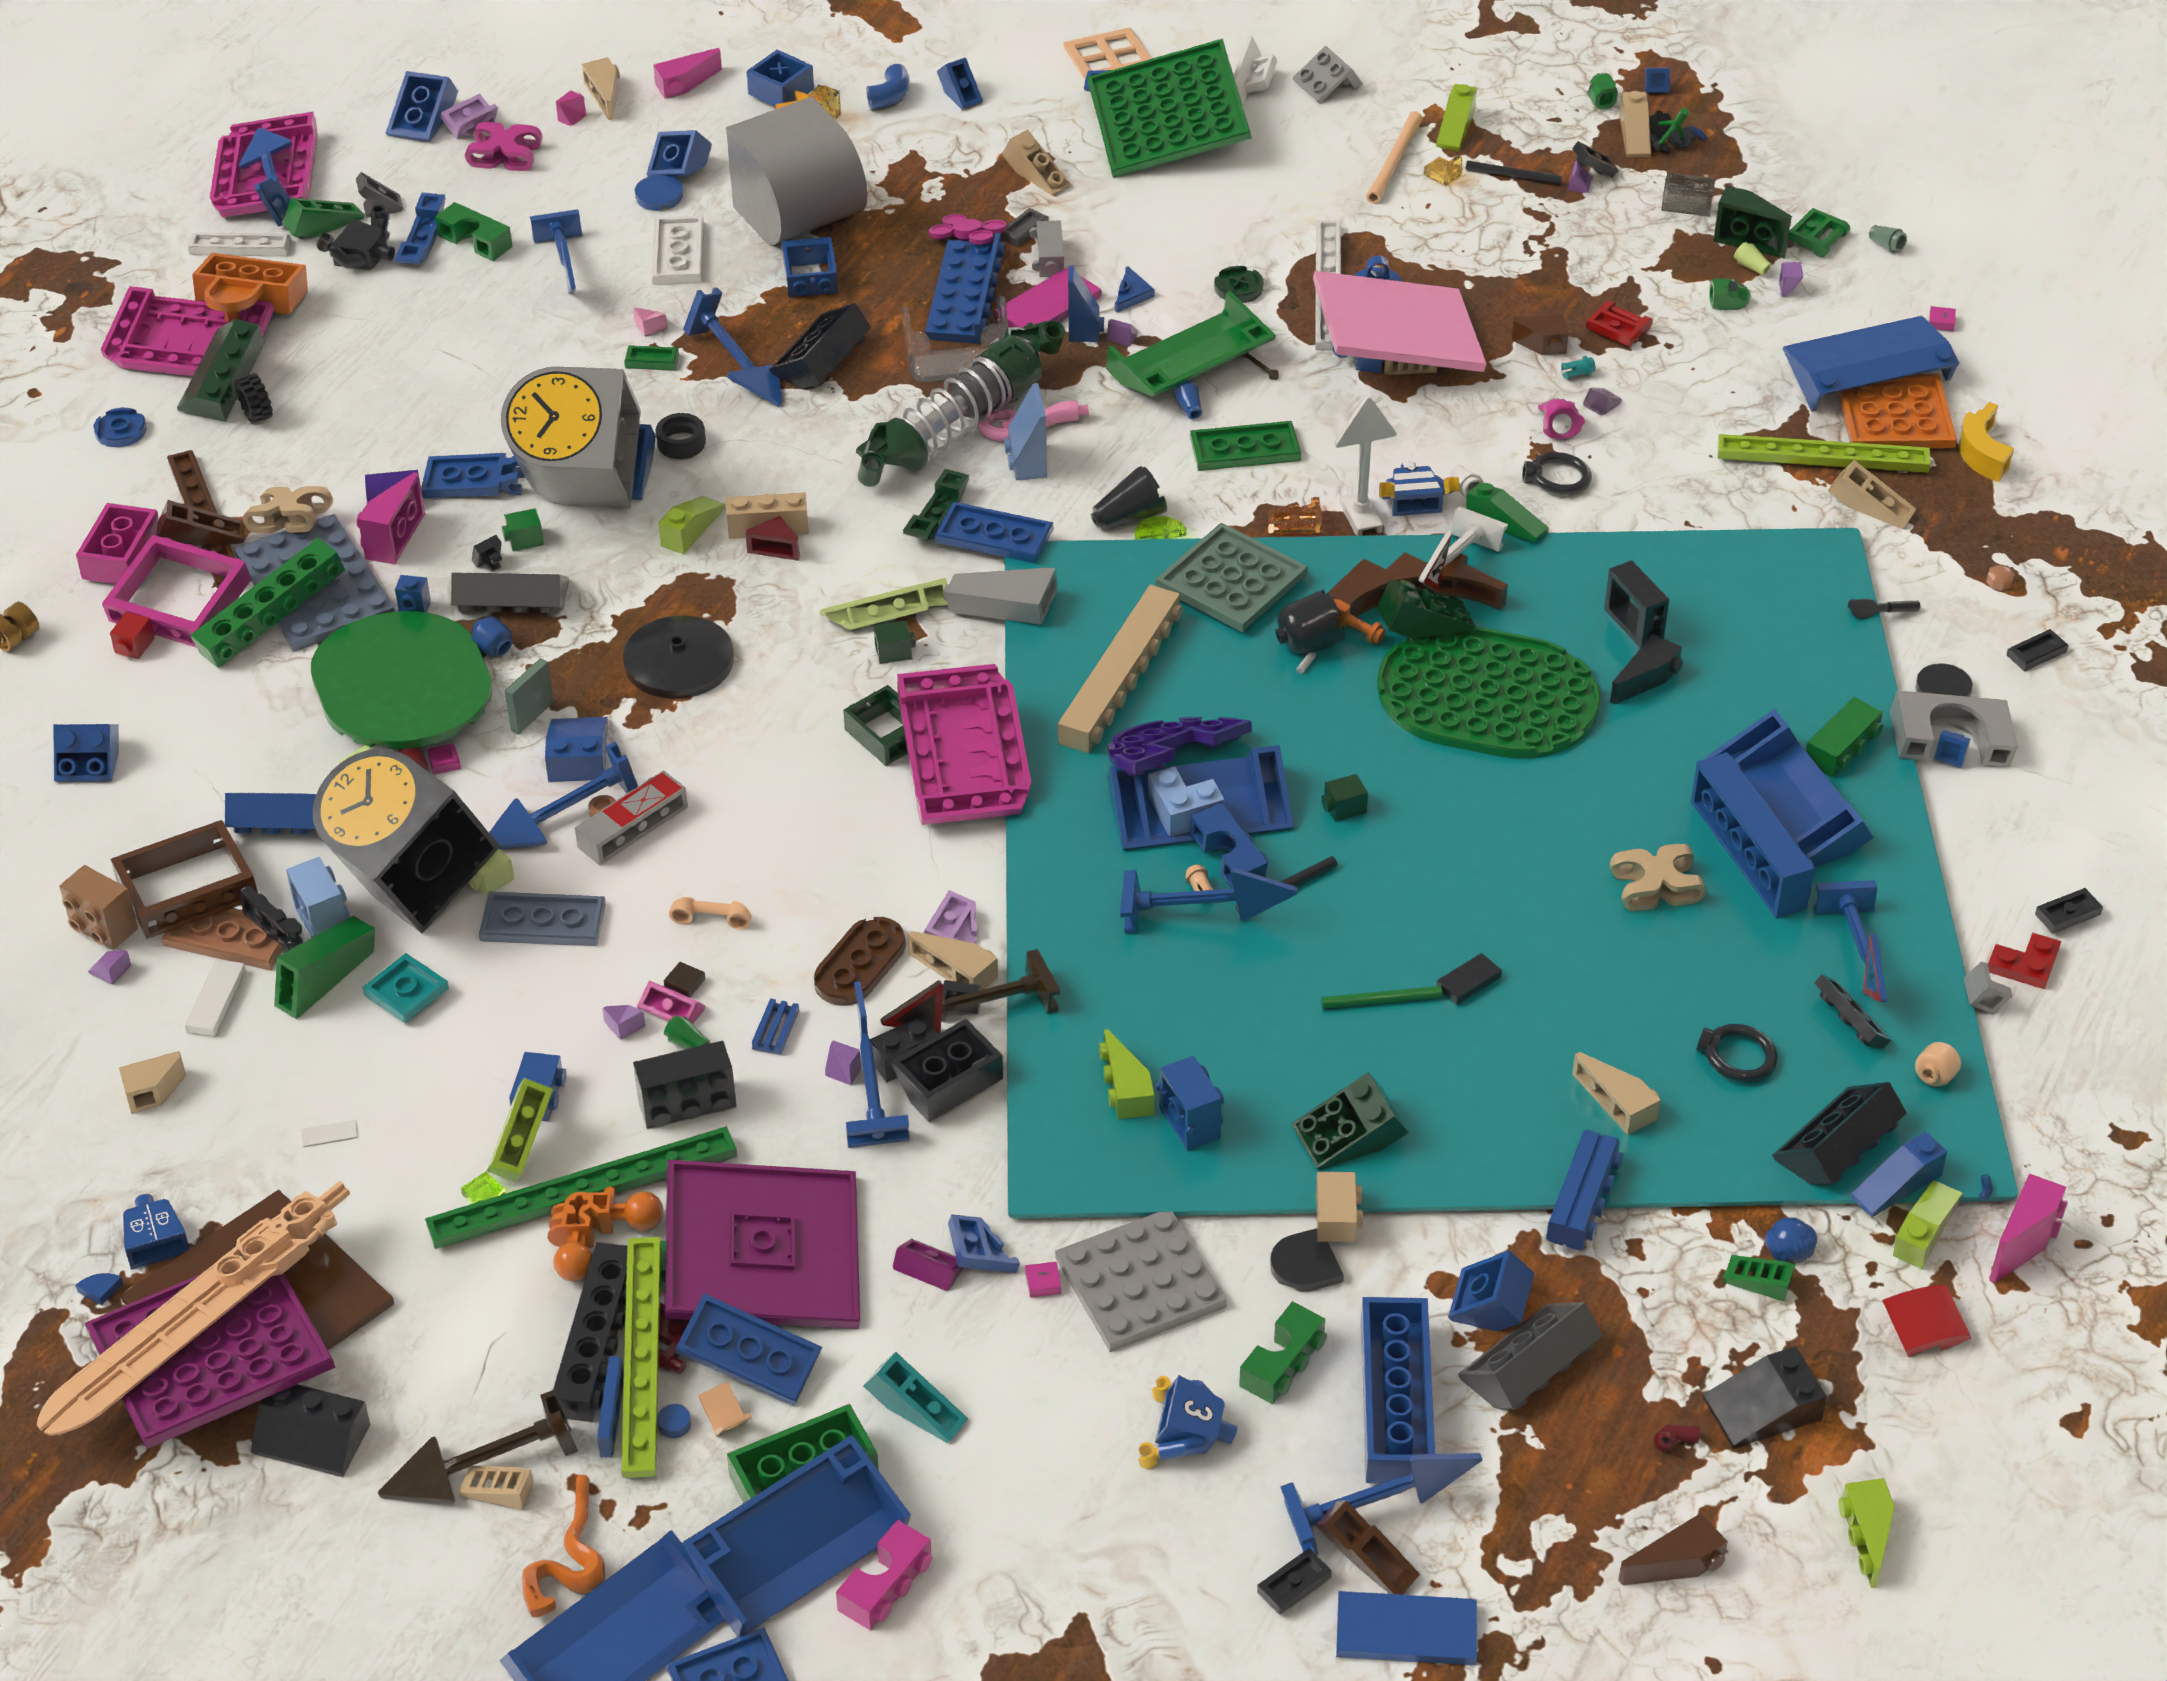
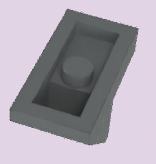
M363 172L355 178L359 194L366 199L363 206L367 217H370L371 208L375 205H384L389 214L402 211L403 205L400 194Z

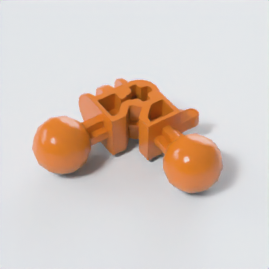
M607 1187L604 1192L573 1193L566 1198L564 1203L555 1205L551 1209L552 1218L549 1221L550 1230L548 1231L547 1238L550 1243L559 1247L553 1260L554 1269L557 1274L564 1280L573 1282L586 1277L593 1255L589 1247H594V1228L602 1234L613 1233L615 1221H627L628 1225L639 1231L655 1228L660 1224L664 1214L663 1204L660 1199L653 1193L641 1191L629 1197L626 1203H615V1188Z

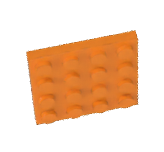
M1917 374L1838 392L1849 442L1938 449L1956 448L1957 438L1940 374Z

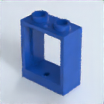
M831 237L782 241L783 262L789 297L838 293L837 271ZM823 263L828 265V271L792 275L791 266Z

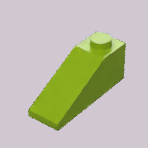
M1466 84L1453 85L1436 143L1437 148L1460 151L1476 110L1477 87H1471Z
M701 496L673 506L658 522L661 547L684 555L726 508L725 503Z
M1933 1180L1911 1209L1896 1235L1893 1256L1923 1269L1963 1193Z

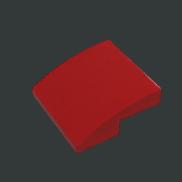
M1946 1284L1917 1288L1882 1300L1908 1358L1937 1345L1943 1351L1972 1339Z

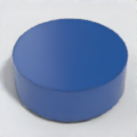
M670 1404L659 1411L658 1428L664 1436L677 1438L689 1431L691 1418L686 1407L680 1404Z

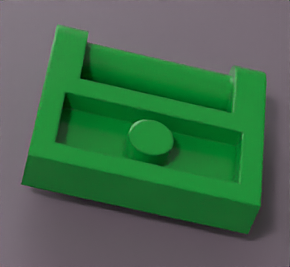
M1812 208L1790 229L1788 240L1813 250L1816 256L1822 258L1829 253L1830 247L1840 237H1844L1850 232V225L1844 220ZM1829 228L1833 229L1823 241L1819 239Z

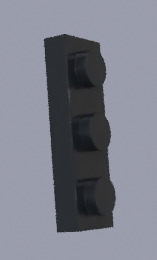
M1822 974L1814 982L1822 991L1819 994L1820 997L1833 1007L1835 1005L1840 1011L1837 1014L1838 1017L1847 1025H1853L1857 1029L1856 1036L1861 1042L1869 1047L1873 1044L1882 1049L1888 1045L1891 1039L1837 980Z

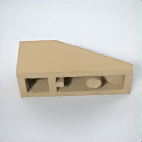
M608 57L583 63L582 72L585 86L608 120H612L618 94L617 79L620 78L617 65H613Z
M1622 92L1619 117L1626 158H1650L1649 112L1646 92Z
M1855 460L1838 475L1828 490L1829 493L1847 507L1900 529L1906 526L1916 511L1915 507Z
M915 931L908 933L909 955L946 980L980 985V990H983L998 979V958L991 951L983 949L976 943Z
M1579 1052L1575 1054L1572 1075L1627 1135L1658 1120L1661 1100L1656 1091L1650 1089L1643 1080L1584 1053Z

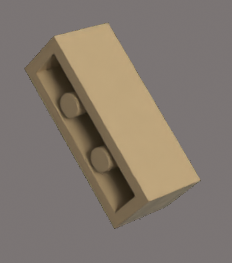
M806 492L726 497L729 539L746 538L745 533L747 529L779 516L796 535L809 534Z

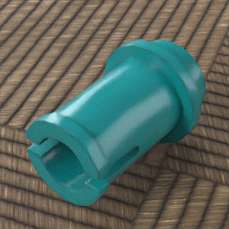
M1583 356L1581 360L1562 363L1561 371L1572 369L1562 373L1564 379H1569L1584 374L1590 376L1592 372H1595L1596 366L1592 357Z

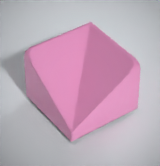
M633 308L634 321L644 336L667 329V320L664 313Z

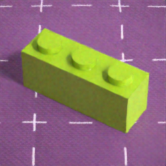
M526 1078L521 1081L488 1165L487 1172L513 1182L519 1179L553 1092L552 1088Z

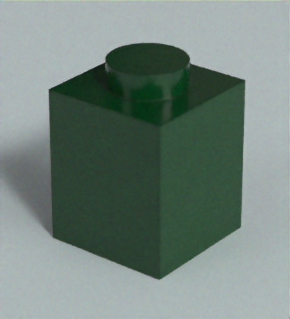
M906 621L873 626L874 643L879 664L912 659L911 648L916 647L914 632H909Z
M1357 774L1325 782L1324 795L1321 796L1322 806L1326 812H1330L1335 822L1367 813L1368 792Z

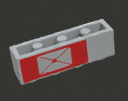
M664 770L576 826L577 848L598 865L603 864L688 808L686 787Z

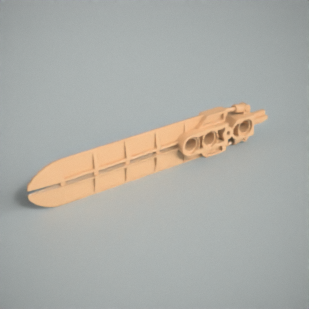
M339 1181L319 1198L304 1191L301 1195L296 1196L286 1207L282 1208L281 1214L271 1220L265 1218L237 1239L236 1247L56 1390L47 1400L39 1414L37 1421L39 1430L42 1431L48 1427L44 1434L52 1436L75 1430L93 1421L271 1276L283 1274L309 1251V1245L337 1225V1220L331 1210L350 1195L349 1189L345 1188L344 1184Z

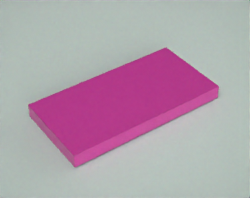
M1069 268L1063 269L995 309V318L1009 327L1021 328L1030 322L1033 324L1053 320L1059 322L1068 316ZM1081 276L1094 299L1096 300L1101 297V289Z

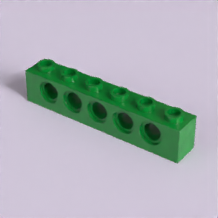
M315 539L192 633L190 636L199 653L217 668L221 667L343 573L345 568L337 551L321 539Z

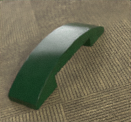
M944 469L935 482L934 494L919 516L913 514L903 529V534L924 540L935 538V534L952 503H960L969 481V475Z

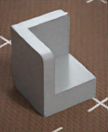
M1981 961L1963 978L1969 1004L1991 1014H1995L2013 997L2010 987L1991 980L1988 965L1985 962Z

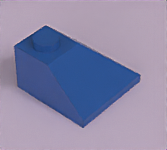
M697 130L658 132L646 175L648 177L653 175L687 176L707 165L712 143Z

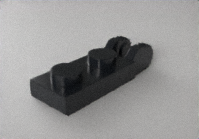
M248 886L241 890L242 913L277 943L287 947L289 950L303 943V938L299 936L302 932V925L295 918H287L281 909L274 907L263 894H259L252 887Z

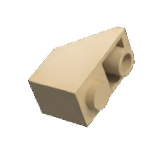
M180 1051L119 1067L131 1114L163 1105L186 1076Z

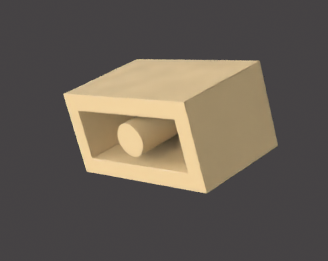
M1317 1172V1242H1356V1231L1363 1228V1211L1357 1210L1356 1204H1361L1362 1186L1356 1185L1355 1172Z

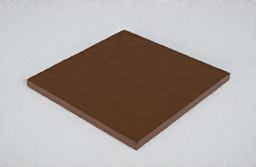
M278 1189L121 1295L122 1302L125 1305L131 1304L202 1274L236 1247L239 1237L265 1218L271 1220L281 1214L282 1208L286 1207L291 1201ZM324 1234L308 1246L309 1251L306 1255L286 1270L284 1275L323 1343L329 1350L394 1305V1299L327 1234ZM248 1406L236 1410L233 1413L237 1415Z

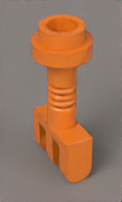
M1333 599L1340 612V615L1335 616L1338 627L1344 626L1345 628L1348 625L1367 635L1366 641L1371 644H1379L1383 640L1386 629L1383 628L1382 624L1375 622L1372 626L1350 614L1351 605L1339 599Z

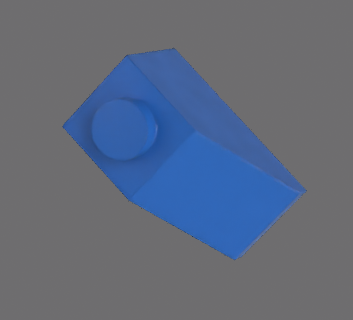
M966 57L947 63L936 71L945 94L961 110L983 102Z

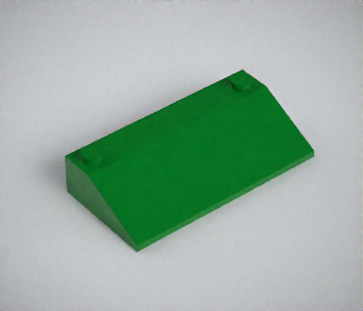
M1231 291L1226 292L1222 313L1124 358L1113 345L1109 346L1106 370L1121 385L1154 397L1275 340L1276 335Z

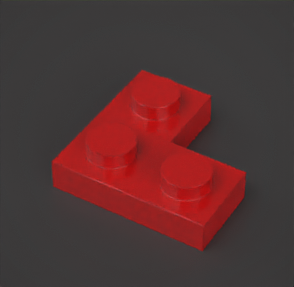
M2032 932L2025 952L1995 944L1988 962L1989 973L2045 990L2062 941Z

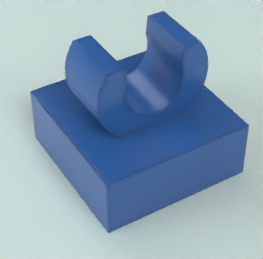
M1645 68V92H1670V68Z
M1943 730L1934 759L1961 768L1964 764L1971 739L1955 732L1951 733Z

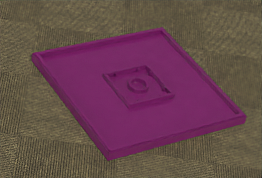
M668 1160L666 1181L665 1319L690 1320L703 1293L774 1325L859 1329L860 1291L856 1171Z

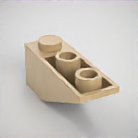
M1028 129L1009 140L1002 155L1016 173L1052 196L1071 186L1068 179Z

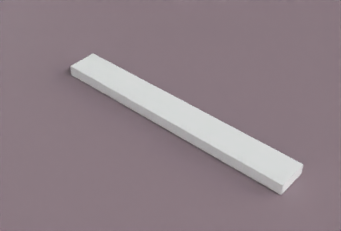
M1316 220V271L1341 274V221ZM1316 291L1315 350H1333L1331 336Z

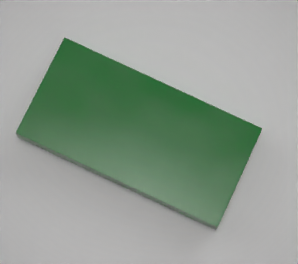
M1292 421L1190 431V441L1198 471L1301 461V451Z

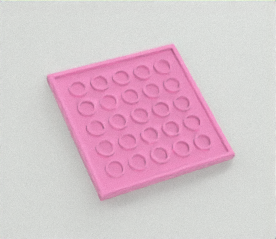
M1314 271L1313 281L1336 354L1470 371H1485L1486 361L1459 289Z

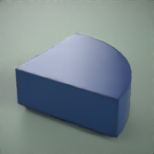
M100 1273L84 1278L75 1286L78 1293L102 1306L123 1284V1281L118 1275Z

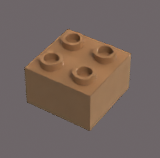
M85 864L59 885L63 898L62 903L66 908L69 918L68 924L74 931L88 935L97 944H104L114 950L138 929L127 887Z

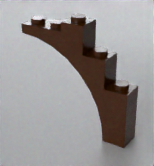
M1406 552L1387 569L1363 559L1329 593L1333 599H1339L1351 605L1350 614L1357 618L1378 606L1390 579L1398 582L1400 580L1409 581L1416 588L1422 590L1428 588L1419 581V577L1428 563ZM1460 553L1452 562H1449L1444 567L1438 590L1440 596L1463 598L1485 604L1497 610H1501L1506 605L1508 584L1467 565L1468 556Z

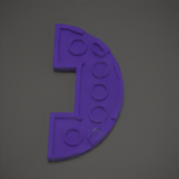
M1202 716L1181 717L1179 722L1164 723L1163 720L1140 724L1123 730L1113 737V743L1108 744L1109 760L1116 767L1127 771L1129 776L1143 775L1145 770L1162 768L1164 763L1175 760V749L1181 748L1182 744L1201 742L1205 743L1206 747H1219L1222 745V742L1227 740H1238L1241 738V735L1252 732V721L1230 717H1219L1218 720L1202 721Z

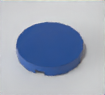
M653 175L644 178L634 188L637 203L648 210L660 211L662 207L668 206V209L673 208L683 198L682 184L678 179L667 175Z
M123 407L108 410L105 412L106 415L102 418L99 416L93 425L95 437L101 444L118 448L138 442L147 430L144 415L138 414L135 409Z

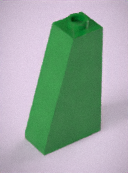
M352 916L278 956L274 1006L295 1019L303 1015L374 953L375 928Z

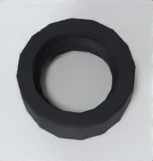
M675 413L662 418L657 423L655 429L657 447L664 456L672 459H686L699 454L704 449L706 444L705 427L703 421L697 416L689 413ZM680 432L693 434V436L681 440L668 438Z

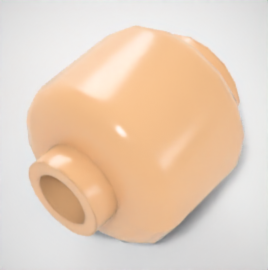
M1934 1042L1928 1045L1915 1061V1070L1918 1077L1925 1084L1932 1087L1947 1085L1961 1068V1059L1957 1051L1949 1044L1943 1042Z

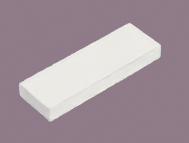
M215 960L185 1023L186 1032L209 1036L216 1035L246 971L244 963Z

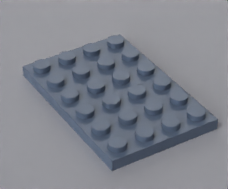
M335 514L316 520L317 523L310 531L297 533L283 531L234 548L236 557L246 562L251 582L254 586L317 538L337 551L345 571L277 623L294 652L323 642L330 634L356 620L376 614L395 612L392 602Z

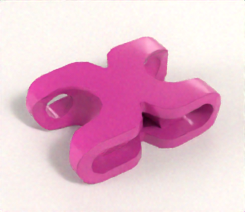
M480 122L474 130L476 142L471 143L467 147L465 159L470 166L491 169L503 163L507 170L527 171L534 162L531 150L539 148L543 135L540 129L533 125L516 124L508 129H504L501 123ZM482 132H487L490 136H485ZM526 135H531V136H533L535 139H534V140H532V139H526V138H524V137H525ZM472 153L483 154L484 156L478 158L473 156ZM518 157H523L526 161H521Z

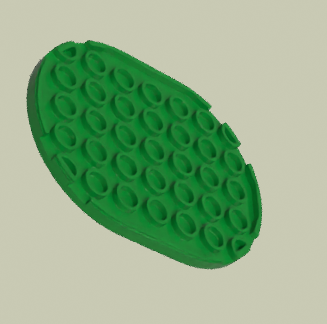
M416 611L376 614L339 628L318 646L310 665L315 691L331 727L340 735L345 734L353 738L356 743L374 747L376 744L390 745V749L418 748L439 743L461 733L460 729L468 724H474L485 713V707L491 701V677L476 642L471 640L472 635L467 629L446 617Z
M1477 626L1475 630L1414 639L1408 637L1407 640L1399 645L1395 644L1387 652L1378 671L1377 691L1380 703L1388 716L1401 728L1416 737L1432 743L1495 756L1535 758L1563 751L1579 742L1588 734L1596 722L1600 708L1599 685L1594 680L1590 668L1580 658H1574L1566 653L1565 648L1543 639Z

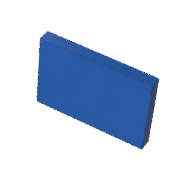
M765 1627L666 1664L671 1681H788Z

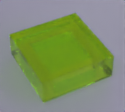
M486 1171L461 1187L462 1195L471 1204L506 1194L505 1189Z

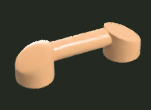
M692 897L677 899L673 902L669 911L670 919L678 924L691 922L694 912L728 915L727 923L731 927L740 930L748 928L752 918L748 908L740 902L733 901L731 904L695 901Z

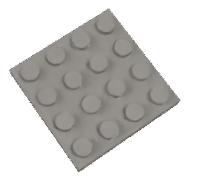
M1157 1212L1055 1250V1259L1110 1352L1226 1308V1297L1173 1212Z

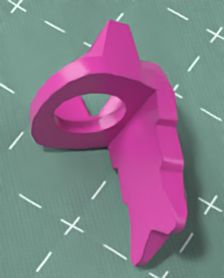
M1552 398L1538 406V409L1545 412L1543 432L1550 438L1566 439L1573 437L1581 431L1585 423L1584 417L1579 414L1574 402ZM1559 414L1568 415L1572 422L1571 428L1564 434L1555 432L1552 426L1554 418Z

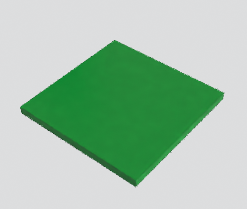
M1223 39L1087 77L1113 178L1252 139Z

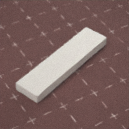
M192 233L188 251L189 255L218 253L226 255L287 256L291 239L290 234Z

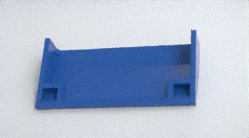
M1923 316L1783 347L1785 356L1811 412L1816 411L1821 399L1825 395L1940 369L1945 380L1949 381L1959 365L1950 342Z
M853 1435L686 1539L683 1541V1546L719 1612L736 1636L739 1637L755 1629L878 1548L877 1543L897 1520L908 1525L911 1514Z
M670 1530L655 1544L514 1650L512 1649L499 1661L514 1681H646L725 1619L716 1607L683 1544L675 1533Z

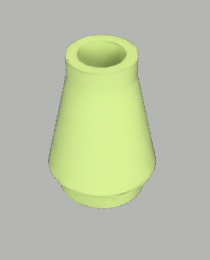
M1744 242L1734 254L1737 264L1753 270L1762 276L1766 275L1771 269L1772 264L1767 261L1752 243Z

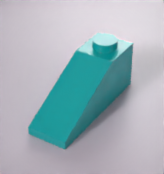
M896 1351L878 1367L863 1385L887 1409L946 1443L950 1442L969 1419Z

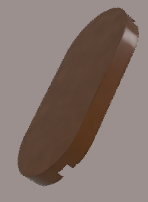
M873 917L874 920L866 921V919L856 922L815 970L814 986L819 997L834 1005L855 1004L857 1002L854 982L860 981L863 998L865 999L905 951V935L899 923L886 917Z

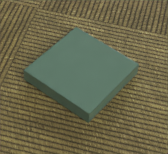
M541 658L505 689L510 728L512 732L518 735L554 703L548 661Z

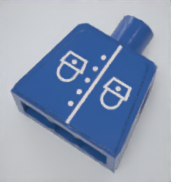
M142 1194L135 1199L136 1207L126 1209L123 1212L124 1248L131 1270L180 1256L190 1249L185 1230L169 1200L161 1199L154 1201V1197L151 1194Z

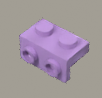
M478 94L441 112L440 118L456 139L464 135H471L480 122H494L498 107L496 104L489 106L481 94Z

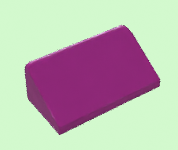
M912 1238L897 1247L893 1262L894 1270L945 1291L952 1287L964 1267H958L956 1256Z

